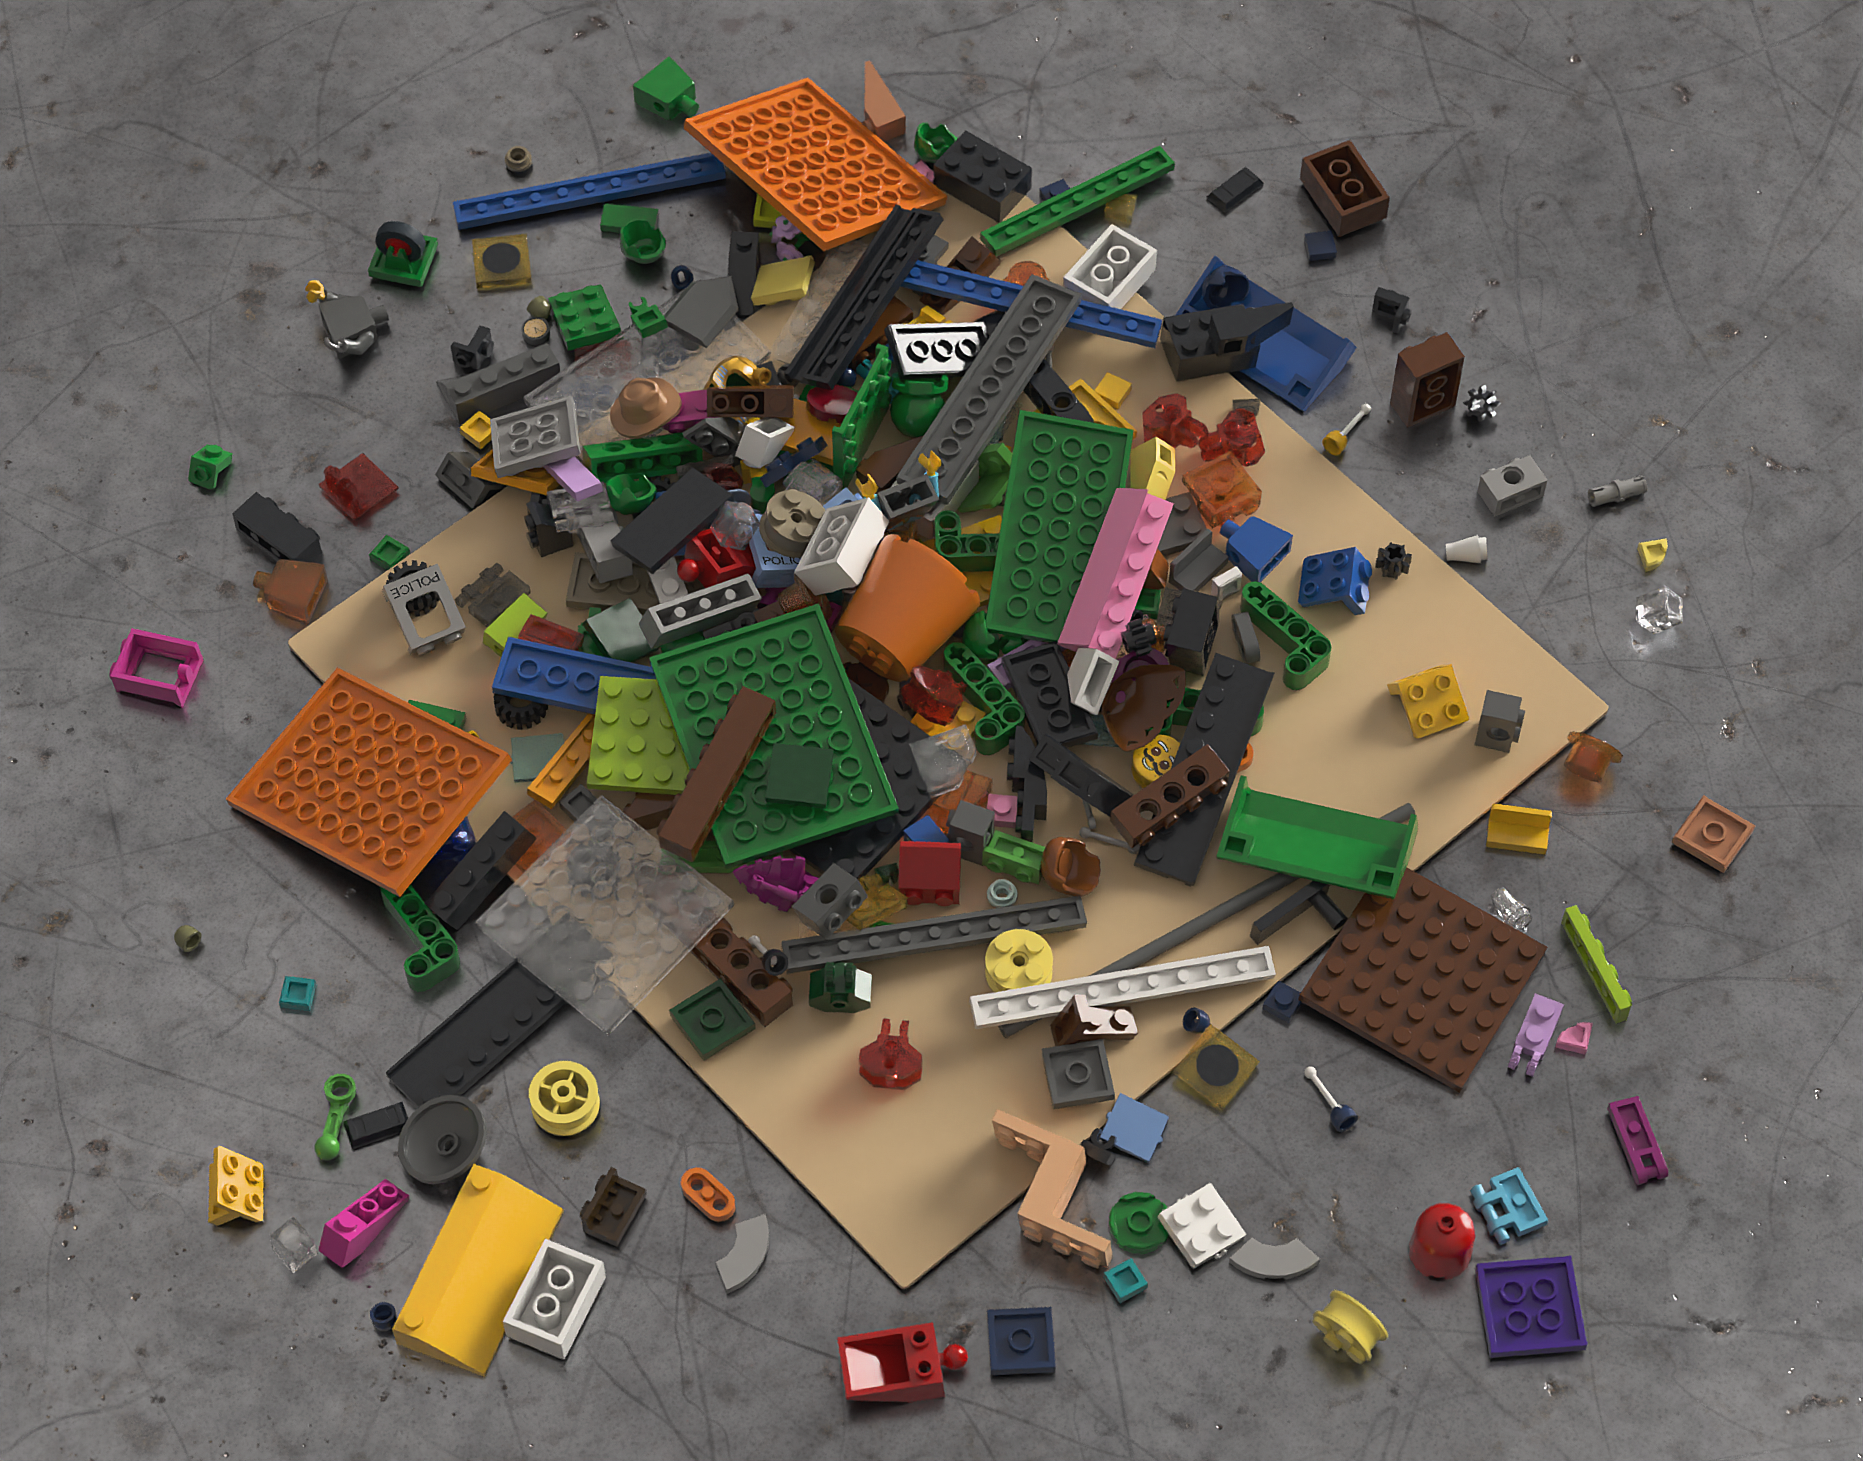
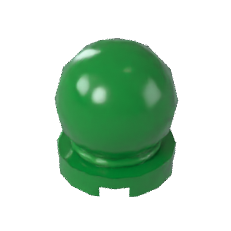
M898 372L892 374L891 386L899 392L892 399L890 414L897 430L911 438L925 435L945 405V401L939 393L948 390L949 378L947 375L944 374L941 378L900 379Z

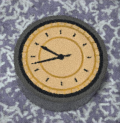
M532 317L522 324V337L526 343L541 345L549 339L550 329L545 319Z

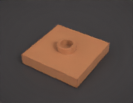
M1703 795L1673 837L1672 843L1724 873L1753 833L1755 825Z

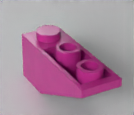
M384 1179L325 1223L318 1251L343 1268L364 1252L409 1200V1195L387 1179Z

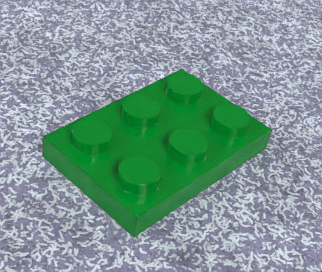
M601 284L596 286L589 285L572 292H562L548 298L552 314L568 351L622 337L621 327Z

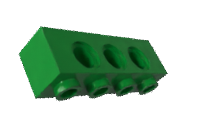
M683 432L582 446L583 465L601 484L606 483L607 480L619 474H628L632 479H639L641 475L655 477L684 473L692 468L697 471L703 470V449L685 439Z

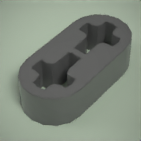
M1249 613L1232 614V627L1243 662L1248 664L1260 661V648Z

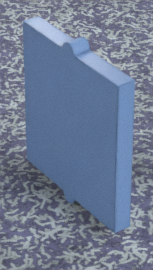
M1120 1093L1112 1111L1106 1115L1108 1120L1099 1139L1107 1143L1111 1135L1116 1136L1117 1141L1114 1147L1149 1163L1157 1144L1162 1142L1161 1134L1169 1116Z

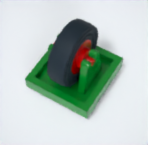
M389 221L383 223L376 234L375 243L377 248L368 268L369 277L422 287L438 247L437 238L422 235L416 228L403 222Z

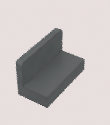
M448 452L435 475L472 509H476L483 503L489 490H502L504 488V484L471 476V467L478 462L471 453Z
M1206 529L1170 563L1169 583L1182 592L1183 588L1198 592L1228 564L1229 556L1211 544L1213 533L1211 530Z

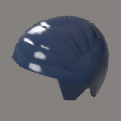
M1228 265L1219 266L1205 278L1202 286V297L1210 309L1231 306V303L1243 301L1247 297L1250 288L1249 279L1234 267Z

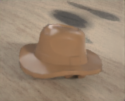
M635 378L621 390L619 397L612 405L610 421L613 428L621 436L640 438L655 432L675 418L680 412L682 401L676 389L662 378Z

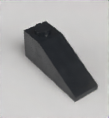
M731 231L727 276L732 278L738 304V311L732 318H748L754 313V304L751 296L758 276L760 259L759 232Z

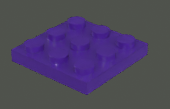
M1571 1256L1476 1264L1475 1272L1490 1358L1586 1350L1587 1339Z

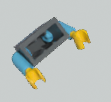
M932 450L930 451L929 458L923 453L919 455L918 462L927 470L923 476L878 492V494H875L878 486L870 474H867L868 482L863 485L858 478L856 479L855 484L864 496L863 499L869 497L889 520L886 531L922 518L939 501L938 473L935 471L940 468L941 460Z

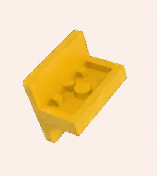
M221 1146L214 1148L213 1163L209 1165L208 1222L219 1226L240 1216L256 1223L262 1221L263 1164Z

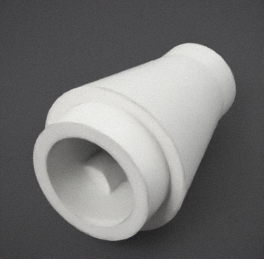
M1476 535L1446 544L1447 561L1481 563V560H1488L1486 537L1479 538Z

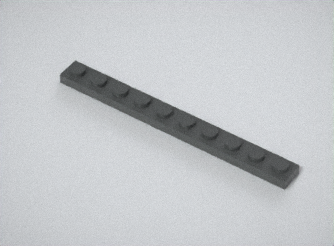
M1073 896L833 933L827 940L820 935L781 941V949L789 961L786 974L822 969L825 968L827 962L855 964L991 943L1001 933L1014 929H1025L1038 935L1086 928L1087 919L1081 896Z

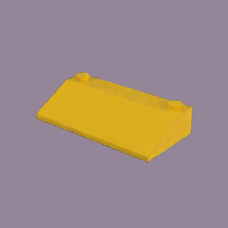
M473 1164L392 1328L396 1344L485 1377L505 1335L503 1320L544 1240L551 1239L563 1213V1208L503 1174Z

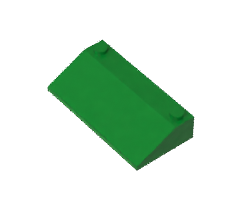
M1241 775L1216 857L1225 861L1394 899L1411 857L1418 832V820L1416 814H1411L1408 825L1251 790L1248 787L1247 776Z

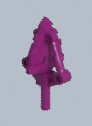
M781 856L767 861L760 859L756 860L754 864L749 866L745 864L733 870L736 879L740 884L744 883L746 890L750 894L754 893L759 897V901L764 904L768 902L778 907V910L785 912L819 879V877H814L805 869V858L799 856L782 859Z

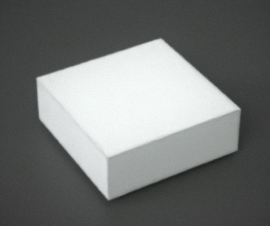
M1237 566L1212 579L1211 595L1218 597V602L1240 590L1242 572Z

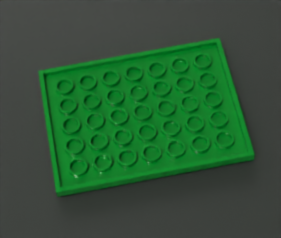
M819 604L649 657L653 673L689 771L692 768H697L701 761L699 756L703 746L706 743H711L715 736L713 731L720 718L724 720L728 713L727 706L731 697L734 694L738 695L743 686L775 700L776 714L711 829L726 870L899 813L898 805ZM773 743L834 749L826 809L766 802L765 796Z

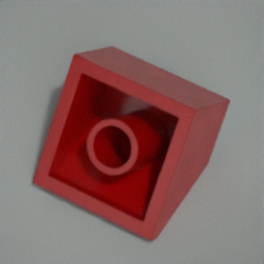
M900 841L899 902L909 905H920L921 903L937 904L939 906L959 905L961 843Z

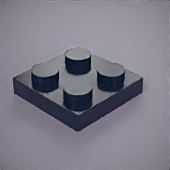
M1051 1307L987 1310L991 1375L1055 1372Z

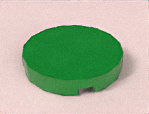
M1133 1192L1121 1197L1109 1213L1108 1229L1113 1241L1120 1248L1135 1254H1146L1159 1249L1169 1237V1233L1158 1219L1160 1212L1168 1208L1163 1201L1161 1203L1160 1200L1155 1198L1156 1196L1145 1192Z

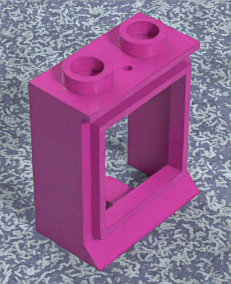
M132 628L128 638H125L121 644L120 655L117 662L112 664L109 675L116 692L125 691L166 700L183 708L203 663V657L197 642ZM145 652L185 661L184 664H180L178 667V678L175 685L134 676Z

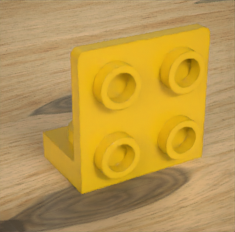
M1451 664L1438 665L1387 684L1390 695L1400 694L1414 738H1421L1469 720V715Z

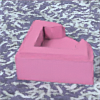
M1580 1022L1561 1032L1555 1047L1585 1055L1593 1023Z

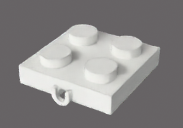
M1211 1183L1189 1196L1185 1195L1181 1200L1178 1199L1176 1204L1160 1212L1158 1215V1219L1193 1269L1213 1257L1215 1259L1222 1257L1227 1252L1226 1249L1240 1242L1247 1235Z

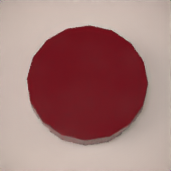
M835 385L833 390L814 387L807 394L806 407L812 416L821 421L829 422V419H836V423L842 424L858 393L840 385Z

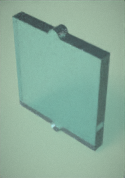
M563 733L511 738L512 761L510 763L513 764L514 783L534 781L564 744Z

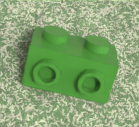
M995 830L989 846L984 847L982 865L987 866L993 872H1004L1015 876L1022 882H1032L1039 885L1042 878L1041 859L1045 847Z

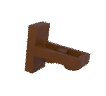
M1074 994L1050 1025L1055 1046L1074 1044L1077 1040H1131L1138 1034L1131 1006L1088 1007L1085 994Z

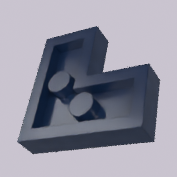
M821 436L814 441L809 437L796 445L798 450L790 455L786 451L773 459V462L765 466L767 472L760 477L764 486L768 487L789 474L803 462L820 453L828 446L823 437Z

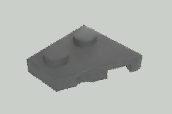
M1191 492L1165 499L1174 505L1157 547L1163 556L1184 551L1207 529Z

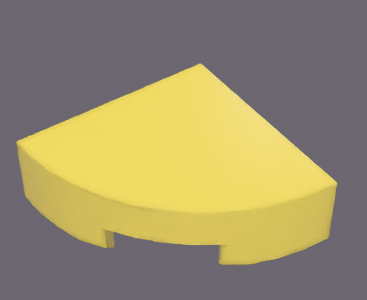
M1667 539L1638 544L1637 549L1645 572L1654 570L1661 565L1667 552Z

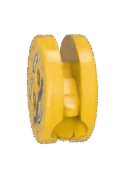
M1158 734L1153 741L1144 747L1134 750L1131 772L1136 783L1141 788H1145L1168 772L1172 767L1181 743L1173 737Z

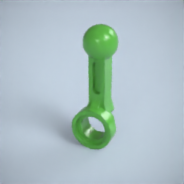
M347 1074L332 1075L324 1084L325 1096L331 1106L323 1135L316 1141L314 1146L316 1155L322 1160H331L338 1155L340 1145L337 1138L342 1119L348 1108V1103L356 1095L355 1082ZM339 1087H344L349 1090L348 1093L343 1096H335L332 1094L333 1091Z

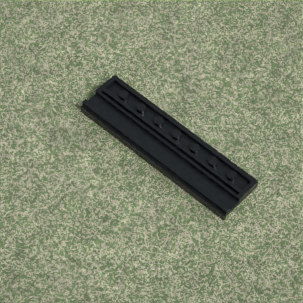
M897 204L894 206L784 372L787 382L792 383L793 381L833 390L943 222L940 213L918 208L906 210Z
M1215 653L1171 769L1208 744L1230 771L1228 785L1216 795L1211 793L1203 798L1204 802L1192 812L1186 810L1179 815L1180 819L1170 828L1165 829L1163 826L1156 831L1155 837L1140 847L1134 866L1165 878L1177 879L1185 882V885L1190 887L1195 885L1275 672L1271 673ZM1196 777L1188 780L1194 786L1203 784L1202 780ZM1174 794L1164 796L1165 800L1170 803L1179 801V798Z
M570 913L566 914L387 1070V1077L417 1108L436 1097L444 1095L461 1096L614 961L613 954L579 924Z

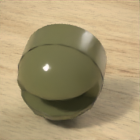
M538 296L528 304L527 311L532 317L547 319L551 315V305L544 296Z
M189 925L179 927L174 933V940L177 946L185 952L195 949L202 937L197 929Z

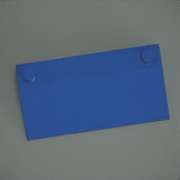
M1217 256L1213 257L1176 315L1210 309L1202 297V286L1205 278L1219 266L1226 265ZM1249 280L1250 288L1247 297L1243 301L1231 303V306L1243 304L1246 309L1286 302ZM1293 308L1290 325L1260 343L1256 367L1239 371L1297 408L1305 411L1342 371L1357 347L1348 338L1345 337L1343 339Z

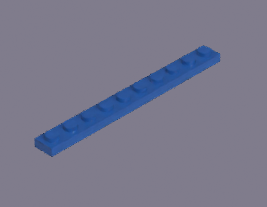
M705 153L454 201L453 208L458 229H465L725 179L726 175L723 163L712 153Z
M917 260L900 286L1007 312L1023 288L1022 285ZM1082 300L1065 327L1155 348L1163 320Z

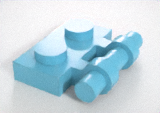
M1519 1167L1491 1178L1489 1184L1493 1191L1485 1193L1480 1184L1470 1189L1475 1199L1473 1204L1477 1211L1482 1212L1488 1223L1486 1227L1490 1235L1495 1236L1500 1245L1510 1240L1506 1231L1509 1227L1513 1226L1519 1237L1544 1227L1548 1223V1218ZM1500 1202L1506 1215L1501 1217L1497 1215L1492 1206Z

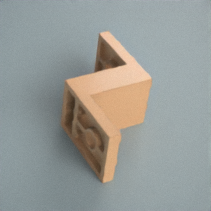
M997 1109L992 1123L995 1136L999 1139L998 1142L1012 1150H1015L1016 1147L1027 1151V1155L1030 1158L1042 1162L1017 1213L1020 1228L1024 1231L1023 1235L1035 1242H1041L1042 1239L1053 1244L1052 1248L1062 1254L1069 1255L1070 1252L1082 1257L1081 1261L1089 1266L1098 1268L1099 1265L1108 1268L1113 1257L1110 1240L1061 1219L1087 1165L1084 1147Z

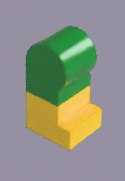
M740 460L742 483H751V508L764 514L769 500L775 495L774 483L768 487H765L760 477L767 472L765 466L752 468L744 464V460Z

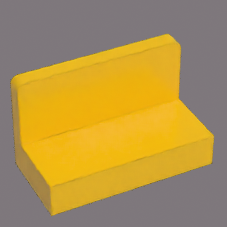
M1492 804L1487 826L1486 847L1546 855L1552 811Z

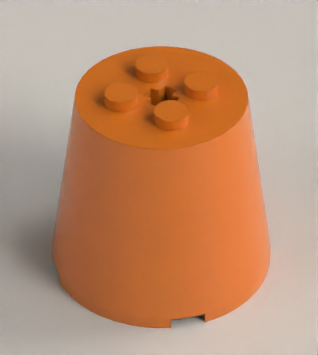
M890 534L885 536L879 544L863 575L862 581L858 584L835 628V633L847 651L862 664L880 676L896 682H902L904 680L907 681L977 611L980 606V598L976 590H969L964 584L967 578L937 552L911 538L906 543L900 541L899 535Z

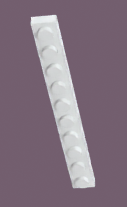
M1269 946L970 996L969 1002L975 1029L1057 1016L1074 994H1085L1088 1007H1110L1273 979L1276 972Z

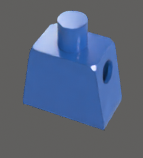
M1255 516L1250 517L1241 527L1228 519L1220 529V534L1228 539L1225 554L1229 556V561L1235 567L1237 566L1251 582L1261 583L1291 552L1293 535Z

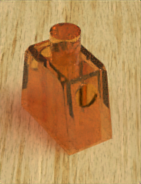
M281 559L277 561L272 574L257 571L253 580V586L264 590L266 604L270 609L308 625L328 578L324 564Z
M965 770L932 803V806L929 808V815L937 818L935 824L946 836L949 830L946 822L950 811L957 809L960 800L983 808L988 801V794L993 793V779Z

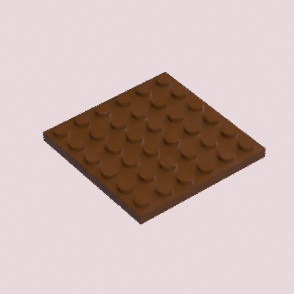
M1406 867L1394 899L1369 893L1363 895L1300 993L1298 1000L1460 1093L1548 947Z

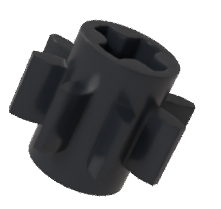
M1485 385L1480 386L1478 392L1475 389L1469 390L1468 394L1471 398L1463 402L1464 405L1468 406V417L1471 415L1478 416L1479 422L1485 420L1486 414L1490 418L1494 417L1496 412L1493 408L1501 404V402L1496 401L1495 394L1497 391H1486ZM1481 399L1485 401L1483 408L1479 405Z
M1390 542L1385 549H1378L1375 568H1381L1383 577L1387 576L1397 580L1398 576L1402 573H1409L1412 554H1406L1405 545Z
M1141 619L1128 622L1125 625L1127 630L1121 632L1125 650L1127 653L1135 651L1137 658L1149 654L1152 651L1151 645L1157 643L1152 625L1150 623L1143 625Z

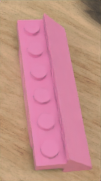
M1116 488L1057 645L1077 652L1078 648L1098 649L1116 659L1122 643L1121 632L1127 630L1125 625L1130 622L1174 505L1173 503L1148 494L1149 489Z

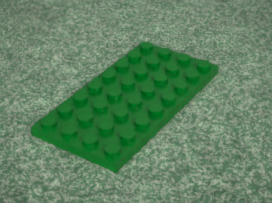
M1024 410L1019 411L986 614L988 632L1047 643L1058 642L1116 488H1125L1134 430Z

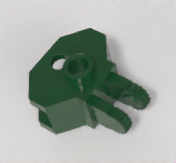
M827 962L825 968L810 973L809 1006L823 1012L857 1013L871 1008L872 975L856 969L853 963L834 964V962Z

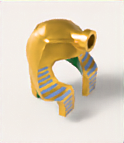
M732 356L715 366L703 390L710 387L766 385L769 383L772 374L765 367L758 368L748 358ZM732 417L741 424L747 421L746 417Z

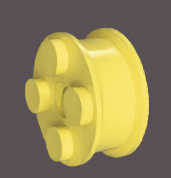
M1014 929L1001 933L990 943L986 951V981L993 992L1051 983L1053 955L1050 946L1044 938L1029 930Z
M572 1061L554 1062L539 1070L531 1081L529 1100L532 1115L536 1123L548 1133L558 1136L578 1134L587 1129L596 1119L600 1108L597 1082L593 1074L583 1065Z
M1332 1291L1329 1304L1323 1311H1316L1313 1314V1324L1325 1334L1323 1340L1332 1349L1338 1351L1342 1348L1358 1364L1369 1361L1371 1359L1370 1351L1379 1340L1385 1341L1388 1338L1387 1330L1378 1318L1360 1302L1341 1291Z

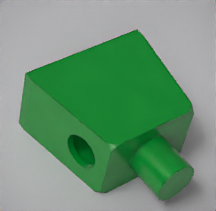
M669 56L633 85L634 102L666 120H672L681 112L688 117H693L699 110V104L695 102L696 93L693 80Z

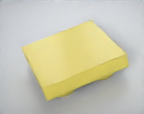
M812 255L761 265L751 296L754 306L763 304L771 306L779 301L789 299L796 301L806 296L815 264Z

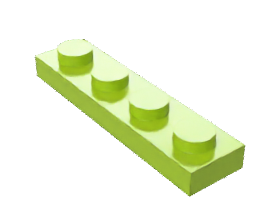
M1577 905L1566 908L1561 924L1616 1024L1627 1020L1632 1000L1628 991L1621 988L1615 967L1612 964H1608L1604 956L1602 943L1599 939L1594 938L1590 931L1591 926L1587 916L1581 914Z

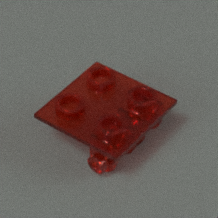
M364 453L357 456L341 469L331 465L327 466L323 472L325 480L318 484L353 520L359 518L399 489Z

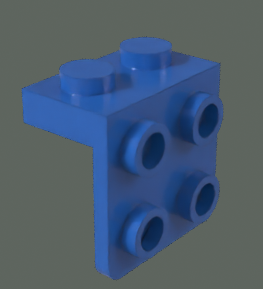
M1356 547L1306 557L1303 561L1298 603L1302 607H1309L1342 600L1354 615L1365 614L1366 603L1369 600V578L1372 576L1370 562L1364 558Z

